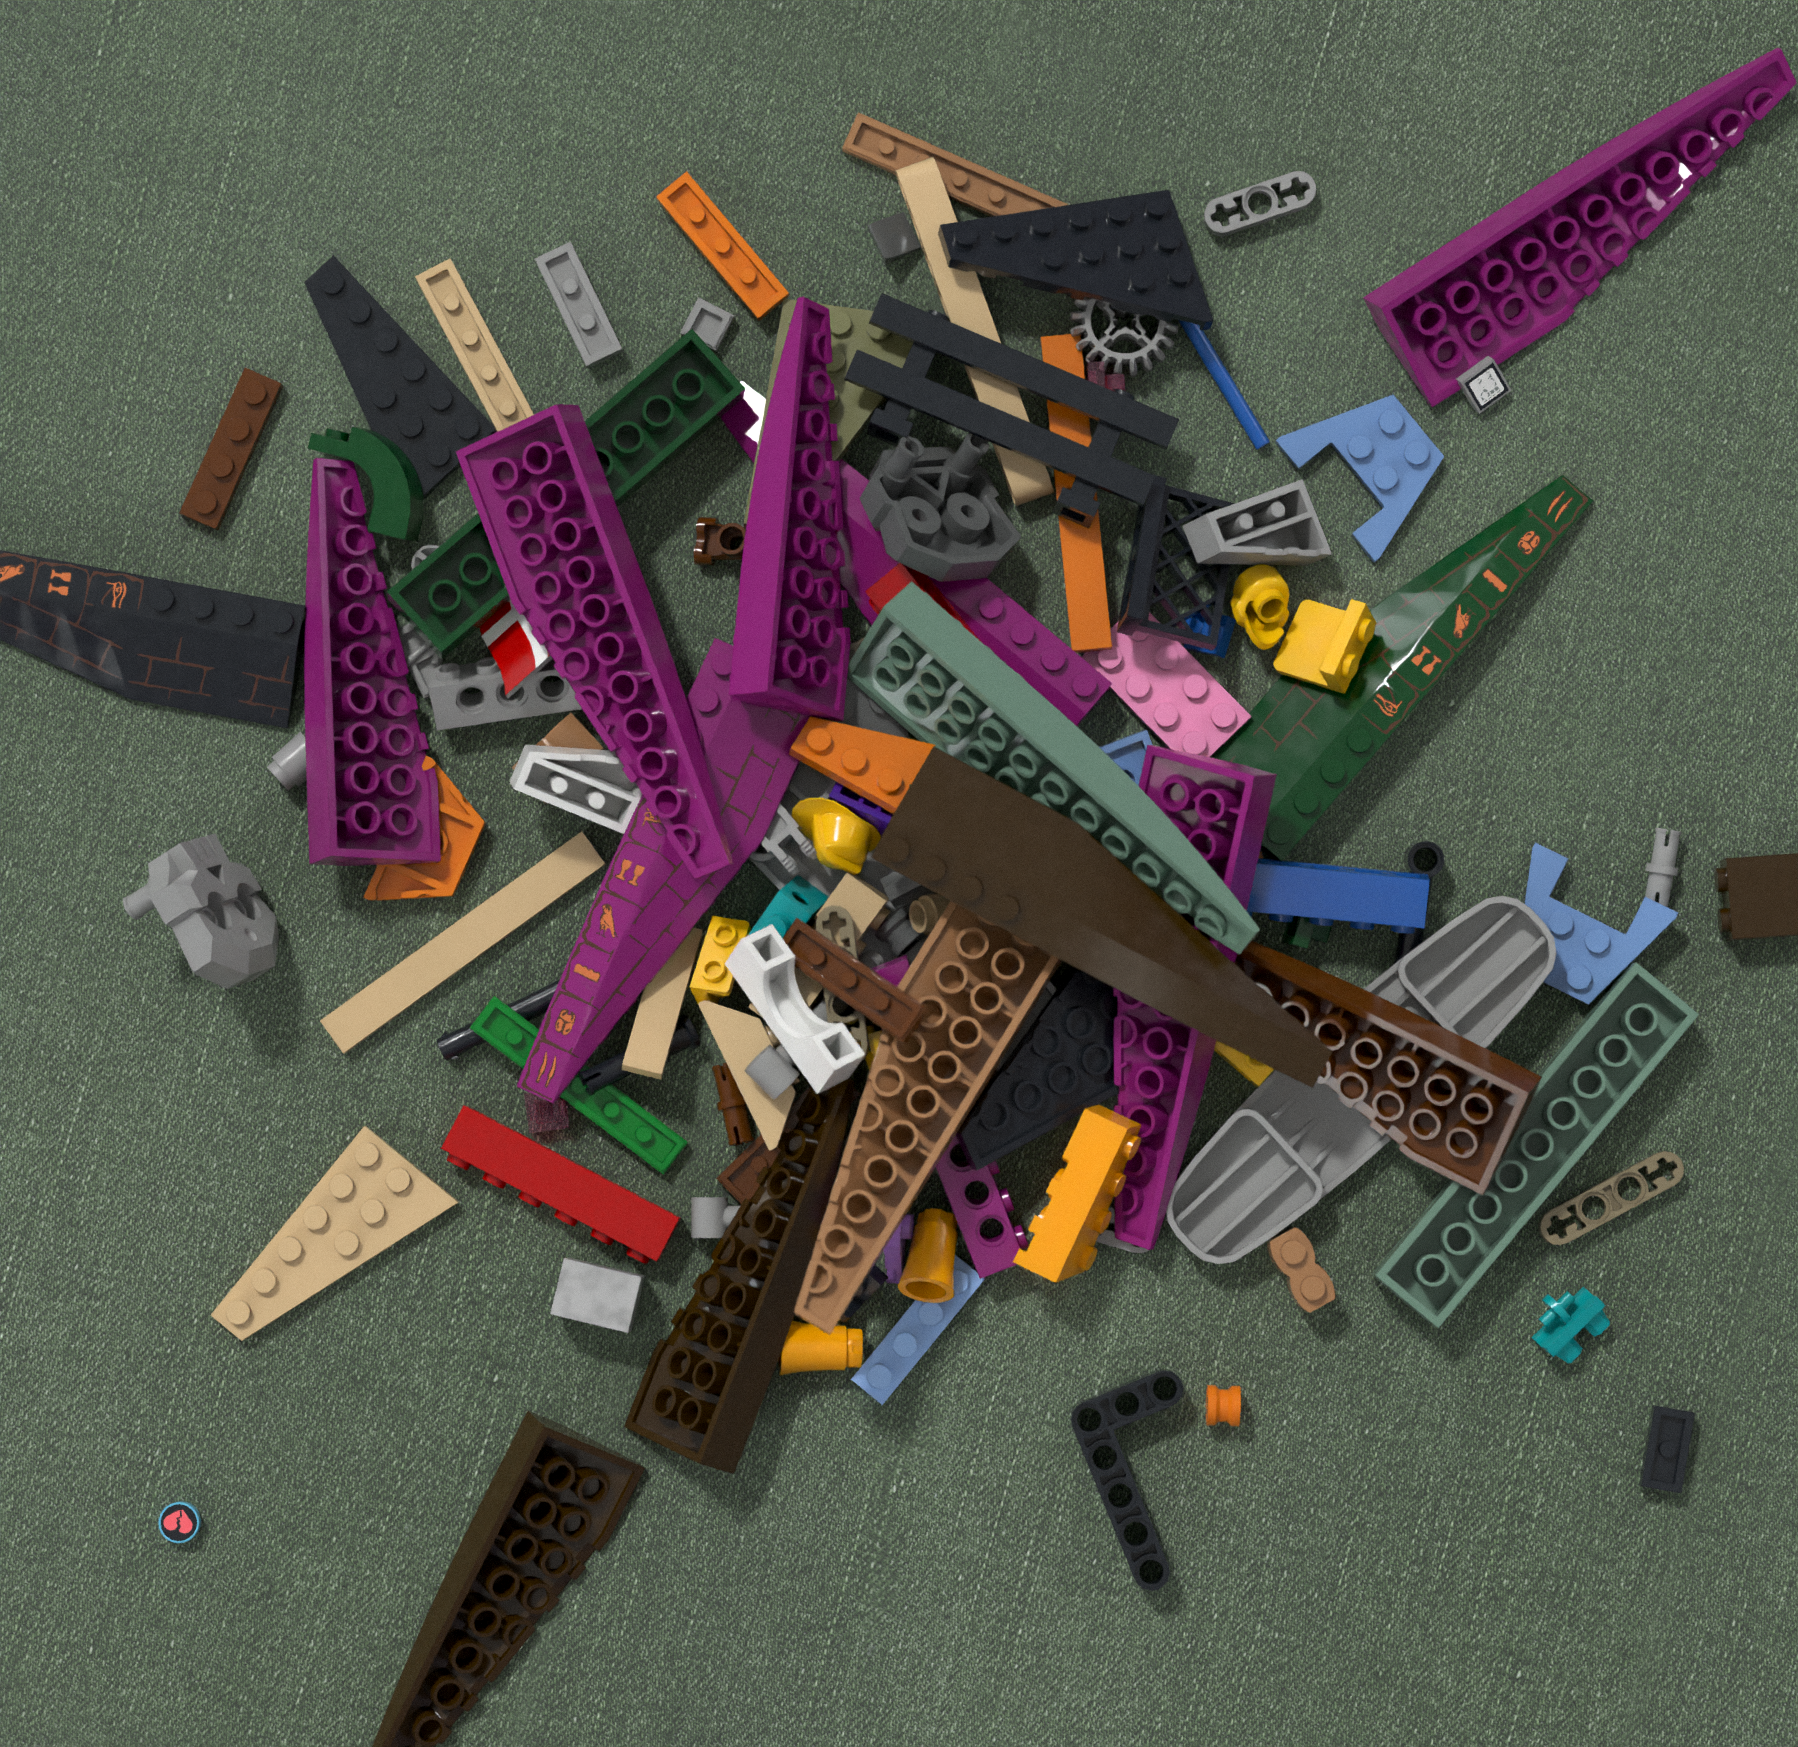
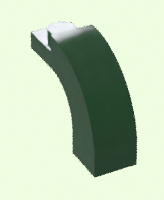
M352 426L351 433L326 428L325 435L311 433L308 449L352 460L362 467L369 476L374 491V503L368 531L403 540L418 541L423 519V493L417 472L407 455L387 437L366 428Z

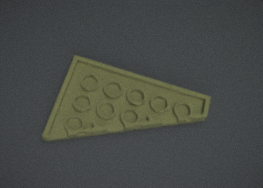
M783 300L744 518L745 529L766 415L797 300ZM820 304L828 308L830 313L833 361L826 364L831 383H834L835 400L829 401L830 424H837L838 441L831 442L832 460L840 462L849 450V445L852 441L858 438L866 428L865 424L871 418L875 409L883 405L888 399L844 380L857 349L903 368L913 342L869 324L874 311Z

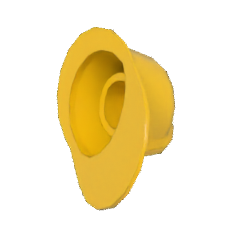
M807 798L799 801L792 809L791 816L801 826L802 829L800 831L813 841V846L817 852V859L825 867L844 870L857 875L862 870L868 852L874 850L880 841L881 835L877 828L833 800Z

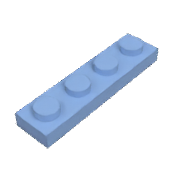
M955 1254L954 1297L949 1301L941 1303L915 1300L851 1380L883 1405L985 1278L980 1279L978 1273Z

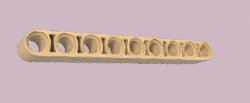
M934 157L895 170L901 192L945 314L950 320L949 322L1001 343L976 272H965L948 267L938 231L941 224L957 222ZM964 364L976 400L1029 422L1017 386ZM992 443L1015 506L1054 493L1045 465Z

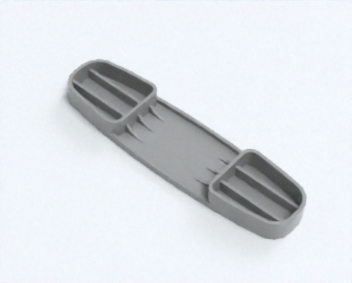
M1506 896L1486 898L1419 944L1365 987L1364 990L1486 1048L1524 1007L1552 971L1557 954L1554 937L1537 914L1520 900ZM1274 1070L1195 1155L1176 1180L1166 1210L1168 1223L1182 1243L1203 1261L1216 1264L1235 1262L1271 1239L1316 1205L1320 1199L1385 1146L1391 1138L1387 1134L1382 1136L1370 1126L1371 1121L1354 1107L1349 1109L1338 1100L1340 1096L1325 1083L1319 1084L1316 1082L1314 1087L1311 1088Z

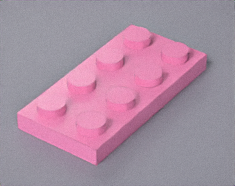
M1149 612L1148 620H1149V621H1153V622L1160 623V622ZM1117 622L1110 629L1112 650L1086 652L1082 656L1086 662L1112 683L1110 689L1168 749L1211 757L1252 717L1178 641L1140 631H1135L1133 636L1117 633Z

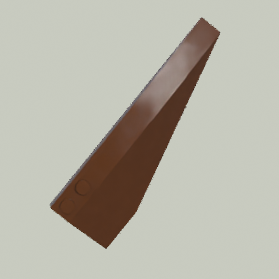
M1251 941L1240 955L1237 953L1235 964L1259 987L1269 993L1289 1014L1299 1020L1333 1051L1317 1080L1319 1084L1325 1083L1340 1096L1338 1100L1349 1109L1354 1107L1370 1120L1372 1128L1382 1136L1387 1134L1400 1145L1399 1150L1410 1159L1481 1195L1485 1194L1528 1110L1542 1079L1541 1076L1386 999L1254 941Z

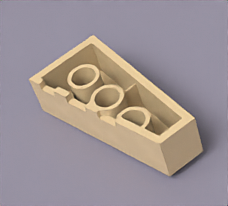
M847 872L814 919L817 920L819 913L829 906H840L846 909L854 922L859 958L867 946L862 941L870 928L877 931L891 911L885 908L889 899L885 894L858 875ZM836 914L831 915V922L824 924V929L831 930L835 944L850 947L849 940L844 943L840 941L839 930L841 927L846 926V921H840ZM815 921V922L813 923V925L811 926V927H813L815 930H816V921ZM794 966L798 989L805 1003L812 1011L824 994V988ZM751 1003L748 1008L761 1016L753 1003Z

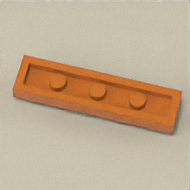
M687 171L656 196L657 201L758 321L789 297V292Z

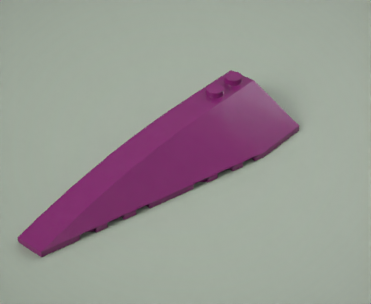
M799 297L795 305L775 377L757 458L744 539L735 634L733 637L732 666L729 678V696L756 706L833 721H843L851 642L850 628H843L842 608H848L847 590H841L839 567L846 566L845 550H842L837 538V531L843 529L839 461L832 460L831 442L838 441L837 424H830L829 401L835 400L834 383H831L826 364L833 361L830 313L828 308L806 297Z
M315 458L312 470L308 530L304 659L309 864L360 866L438 863L441 861L438 781L434 768L425 771L422 769L423 761L427 756L426 750L429 749L425 732L421 733L415 710L419 708L415 693L411 694L406 678V674L409 671L393 610L388 608L383 590L387 587L383 572H378L373 550L376 549L373 534L368 533L363 514L367 511L353 461Z

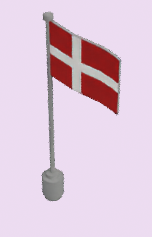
M511 600L479 627L483 640L500 668L507 698L512 696L553 659L545 646L538 643L531 632L533 628L525 616L518 613ZM426 642L406 658L407 667L430 648ZM299 732L272 756L274 761L267 766L288 791L294 785L299 787L307 780L305 736Z

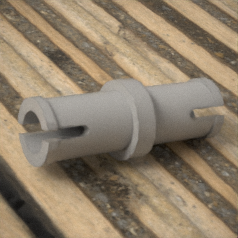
M1655 828L1656 834L1651 863H1646L1645 871H1649L1645 897L1655 901V896L1658 892L1660 893L1658 903L1669 908L1673 875L1678 876L1679 868H1675L1682 832L1671 830L1668 846H1664L1667 829Z

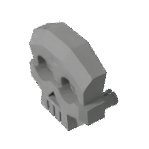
M216 834L179 843L148 863V883L133 894L123 898V906L126 912L135 920L142 918L146 913L156 908L165 925L172 927L192 972L219 986L229 989L250 982L275 967L279 941L276 916L256 894L262 888L250 869L242 863L230 862Z

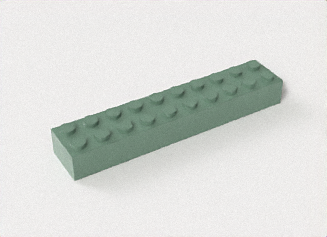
M1637 962L1629 964L1537 1074L1542 1079L1485 1194L1481 1195L1450 1179L1371 1275L1429 1324L1439 1328L1699 1014Z

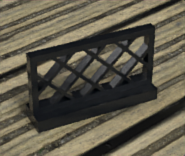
M1155 475L1156 477L1143 507L1138 505L1117 633L1133 636L1135 631H1140L1214 650L1218 641L1230 564H1214L1210 567L1207 564H1197L1187 536L1181 527L1209 511H1216L1235 503L1165 485L1166 478ZM1168 499L1183 503L1190 514L1176 522L1167 509ZM1173 532L1184 550L1170 556L1161 544V540ZM1187 555L1191 557L1201 571L1189 579H1186L1175 563ZM1158 558H1160V559L1162 560V562L1159 563V564H1158ZM1167 567L1178 585L1164 592L1156 581L1155 576L1157 572ZM1218 570V574L1216 577L1214 572ZM1203 578H1206L1215 591L1214 597L1205 602L1202 601L1191 586ZM1183 590L1195 607L1181 615L1169 598ZM1152 593L1156 595L1154 599H1152ZM1159 603L1163 605L1173 619L1165 625L1148 620L1150 608ZM1212 606V612L1209 611L1208 607ZM1200 613L1209 626L1208 636L1193 632L1186 620Z

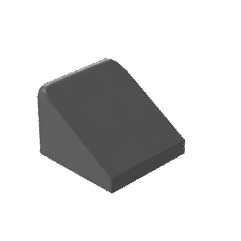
M904 212L867 225L868 232L885 266L921 249Z

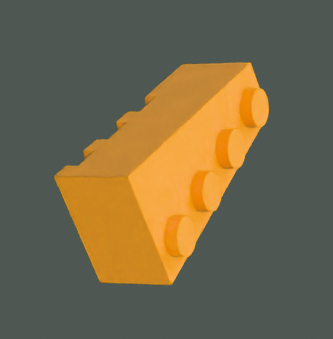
M1101 1105L1084 1109L1062 1156L1063 1161L1068 1164L1065 1169L1061 1168L1052 1178L1046 1190L1048 1197L1051 1198L1049 1205L1043 1208L1039 1216H1034L1028 1231L1034 1233V1237L1027 1251L1018 1250L1013 1261L1014 1263L1055 1283L1090 1269L1097 1255V1248H1094L1098 1235L1106 1230L1111 1220L1112 1212L1108 1209L1112 1199L1119 1195L1125 1184L1126 1175L1123 1174L1126 1163L1128 1159L1131 1160L1135 1156L1139 1148L1141 1139L1137 1135L1141 1124Z

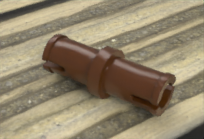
M723 1063V1066L715 1065L711 1067L712 1072H714L720 1102L716 1103L718 1112L723 1113L729 1146L754 1141L746 1110L747 1104L727 1063Z

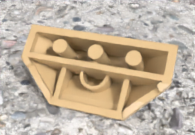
M707 1000L698 1003L769 1151L778 1148L797 1094L793 1085L800 1081L797 1077L783 1093L773 1100L744 1070L767 1046L771 1045L775 1049L780 1046V1041L768 1025L764 1027L759 1018Z

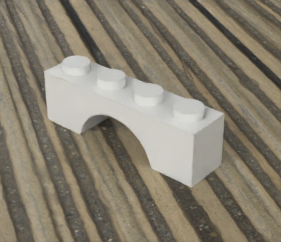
M770 925L742 938L725 962V965L812 1088L819 1094L847 1080L864 1058L865 1053L843 1022L835 1024L825 1022L817 1017L807 1006L800 994L795 979V955L775 927Z

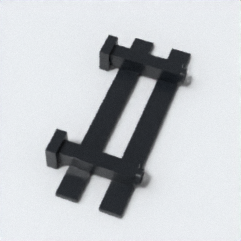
M881 293L869 324L911 341L913 345L903 368L857 349L844 380L889 399L884 411L878 408L875 409L868 426L867 435L897 447L903 437L907 439L910 436L913 423L907 421L911 410L914 409L1074 477L1075 480L1071 490L1065 487L1062 488L1052 513L1090 528L1100 505V502L1093 500L1098 488L1143 507L1156 476L1112 458L1111 455L1122 431L1167 450L1178 424V418L1135 401V397L1124 390H1109L951 323L946 315L938 311L928 310L926 312ZM936 352L1099 421L1089 447L926 379Z

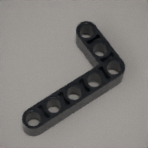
M1167 1369L1155 1370L1084 1399L1073 1407L1070 1415L1072 1428L1131 1573L1140 1587L1150 1591L1159 1590L1165 1586L1170 1575L1169 1565L1114 1429L1171 1407L1180 1400L1183 1394L1182 1381L1178 1375ZM1160 1377H1170L1175 1382L1174 1394L1168 1399L1157 1398L1153 1393L1154 1382ZM1123 1392L1133 1393L1138 1400L1136 1410L1128 1415L1119 1413L1115 1407L1116 1398ZM1091 1407L1100 1413V1423L1092 1430H1085L1078 1425V1414L1084 1408ZM1100 1446H1110L1115 1450L1116 1454L1114 1463L1106 1468L1095 1465L1093 1462L1094 1451ZM1115 1484H1125L1131 1490L1130 1500L1121 1506L1112 1504L1108 1498L1109 1490ZM1131 1522H1141L1146 1527V1537L1140 1543H1129L1124 1538V1529ZM1147 1560H1156L1162 1566V1573L1155 1581H1145L1140 1577V1567Z

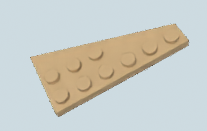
M364 1126L212 1312L211 1316L243 1341L460 1202L371 1129Z

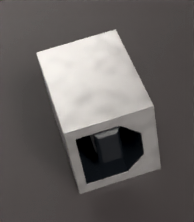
M570 1257L564 1258L550 1314L629 1333L633 1328L645 1276Z

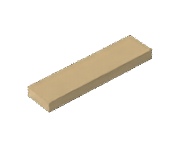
M694 927L691 929V933L660 972L644 988L622 1063V1070L662 1080L701 942L702 929Z

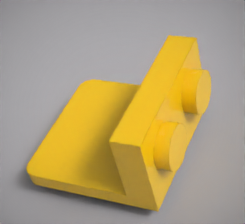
M1351 599L1346 611L1312 600L1302 601L1274 660L1273 665L1276 671L1280 674L1345 694L1351 679L1357 672L1360 659L1374 634L1377 624L1366 603Z

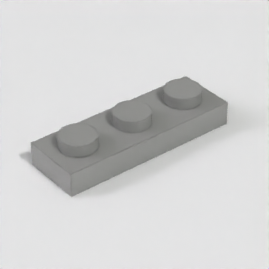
M571 241L535 258L538 268L587 369L623 352Z

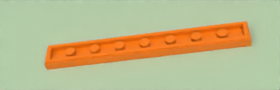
M1071 334L1041 337L1043 362L1085 379L1083 353L1076 349V344L1081 341V335L1071 336ZM1047 399L1050 431L1089 447L1091 442L1089 417ZM1054 469L1056 499L1058 500L1062 488L1065 487L1071 490L1075 478ZM1097 492L1093 498L1095 501H1097ZM1097 510L1090 528L1058 516L1071 649L1076 653L1112 650L1099 512Z

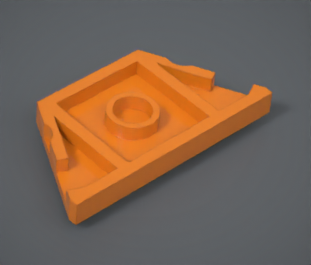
M425 757L422 769L425 771L434 768L438 781L441 861L438 863L377 865L363 897L369 901L454 897L486 825L483 818L431 757Z

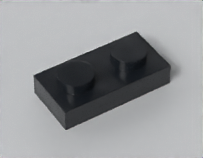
M1652 1405L1639 1486L1682 1493L1695 1416L1694 1412Z

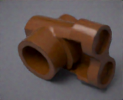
M699 517L696 527L697 541L694 548V563L696 565L714 566L716 560H742L746 529L737 523L719 524L718 518ZM737 539H743L742 545L738 549L733 550V543Z

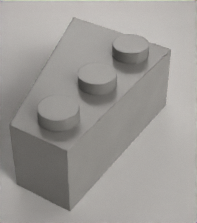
M1303 479L1210 512L1183 525L1197 564L1308 566L1332 555Z

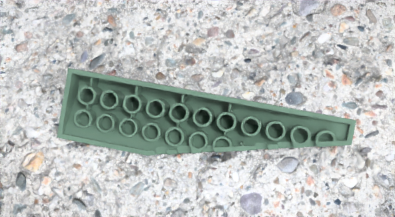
M912 581L882 608L848 665L847 677L919 741L936 745L935 747L1081 824L1091 836L1111 851L1121 863L1140 877L1151 890L1163 898L1178 913H1186L1195 919V927L1239 955L1259 932V927L1182 832L1098 745L1028 684L1020 674L1011 669L988 646L979 641L961 622L947 613L929 594L922 591Z

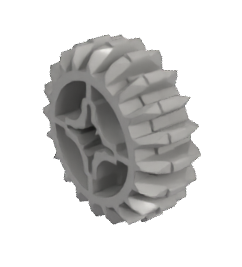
M1084 298L1083 301L1075 299L1074 304L1084 310V312H1071L1070 320L1082 324L1071 329V336L1081 335V337H1084V339L1076 344L1077 351L1091 349L1085 358L1087 364L1093 363L1098 357L1102 359L1098 369L1101 373L1107 370L1108 364L1115 365L1114 377L1121 376L1122 366H1128L1130 376L1136 377L1137 363H1141L1143 369L1149 372L1153 368L1152 362L1149 359L1150 356L1160 363L1165 360V355L1159 349V346L1170 350L1174 346V342L1165 335L1177 334L1178 326L1157 319V333L1153 340H1151L1140 325L1139 319L1142 315L1134 314L1131 321V327H1134V330L1123 327L1114 333L1118 322L1117 319H1114V316L1125 319L1133 313L1111 308L1112 303L1093 298ZM1096 306L1103 311V316L1109 322L1108 329L1099 341L1091 327V315ZM1125 340L1131 342L1136 347L1139 345L1142 349L1133 353H1117L1108 348L1113 347L1119 341Z

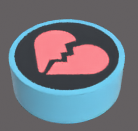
M184 1501L168 1505L163 1509L159 1517L161 1534L167 1540L174 1543H184L191 1540L197 1535L201 1527L199 1511L195 1506Z

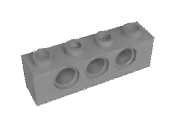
M493 657L482 658L476 663L463 665L446 663L438 666L436 669H429L428 688L437 730L580 710L582 708L575 699L576 693L567 679H562L553 666L556 664L553 659L509 698L505 696V686L501 671ZM551 675L561 678L556 682L544 680L545 677ZM475 687L480 689L481 691L475 694L466 693L464 690L466 688Z

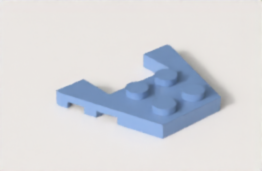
M1394 395L1283 435L1275 441V444L1297 470L1327 446L1331 445L1383 509L1351 534L1373 563L1380 558L1444 458V455Z
M1535 843L1532 848L1525 905L1531 908L1546 924L1554 937L1557 953L1553 969L1543 982L1589 1005L1676 919L1679 913L1645 897L1628 932L1624 934L1550 897L1569 859Z

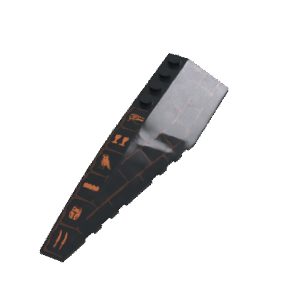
M0 550L1 641L131 700L289 729L305 647V605Z

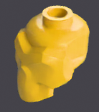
M1260 564L1247 568L1239 575L1235 581L1233 588L1234 596L1230 600V605L1237 624L1246 629L1248 636L1258 648L1266 650L1273 647L1284 634L1283 626L1289 617L1287 607L1290 592L1288 584L1274 567Z

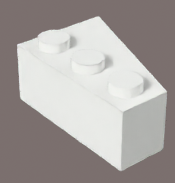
M525 745L509 781L513 789L623 834L642 796L637 785L631 783L622 770L624 765L616 753L610 752V750Z

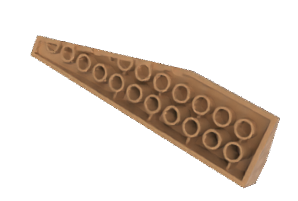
M950 901L897 986L929 1008V1010L907 1043L901 1042L886 1030H882L794 1314L825 1333L831 1334L976 1103L1061 964V959Z

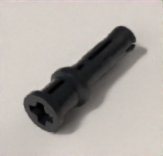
M685 1014L679 1016L666 1063L670 1062L671 1056L689 1047L696 1049L700 1046L698 1034L692 1022ZM626 1050L585 1071L579 1072L580 1081L583 1086H588L585 1090L590 1096L633 1074L632 1072L622 1070Z

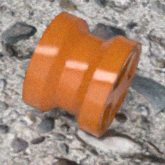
M1207 1385L1206 1425L1215 1426L1218 1422H1228L1230 1426H1239L1241 1413L1240 1386L1219 1389L1216 1385Z

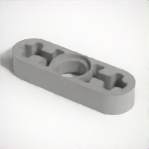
M1294 171L1215 198L1206 206L1203 216L1204 225L1211 234L1223 237L1307 208L1312 203L1316 193V184L1309 174L1302 171ZM1297 181L1300 187L1306 186L1308 188L1304 192L1303 200L1298 201L1295 195L1283 198L1282 204L1285 207L1278 208V197L1272 188L1279 187V195L1290 191L1292 182ZM1257 193L1265 194L1271 201L1270 210L1261 215L1253 213L1248 206V200L1252 195ZM1241 200V210L1247 220L1240 221V213L1229 217L1227 226L1222 227L1220 221H1212L1211 218L1215 216L1216 208L1221 207L1224 213L1230 212L1237 208L1235 201Z

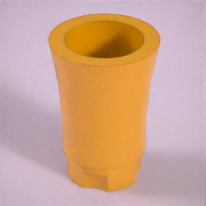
M936 1208L925 1209L924 1212L919 1213L917 1224L913 1230L907 1262L898 1284L899 1291L905 1296L928 1303L946 1302L954 1297V1262L958 1238L956 1231L958 1222L953 1213Z
M792 1321L778 1359L779 1375L861 1367L863 1357L862 1329H846L845 1325H836L829 1335L811 1323Z

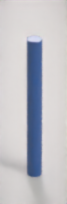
M1178 320L1256 450L1269 444L1270 440L1203 330H1199L1200 325Z

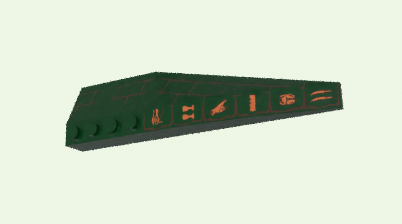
M1561 475L1371 608L1370 612L1377 623L1374 634L1364 650L1357 672L1351 679L1345 694L1286 675H1282L1249 713L1252 717L1211 757L1277 775L1260 848L1273 860L1282 861L1593 502L1591 498L1564 475Z

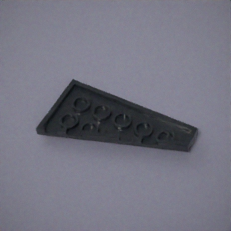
M333 255L304 283L371 430L393 441L407 455L419 477L424 500L461 466L456 451L496 433V428Z

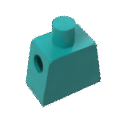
M797 875L779 890L748 935L773 925L783 939L796 918L812 926L815 921L814 917L829 897L800 875ZM793 895H797L800 898H802L807 903V905L797 901L793 897Z

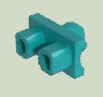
M1584 1287L1574 1296L1566 1291L1557 1301L1547 1294L1541 1300L1549 1309L1538 1319L1544 1326L1531 1338L1551 1356L1554 1357L1556 1355L1570 1364L1581 1354L1583 1349L1573 1338L1583 1327L1595 1337L1600 1335L1610 1325V1321L1602 1310L1606 1305Z

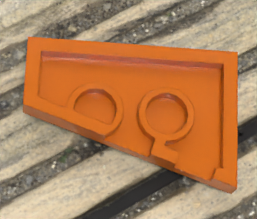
M810 716L791 746L789 755L894 814L908 791L909 785L912 784L930 751L936 745Z

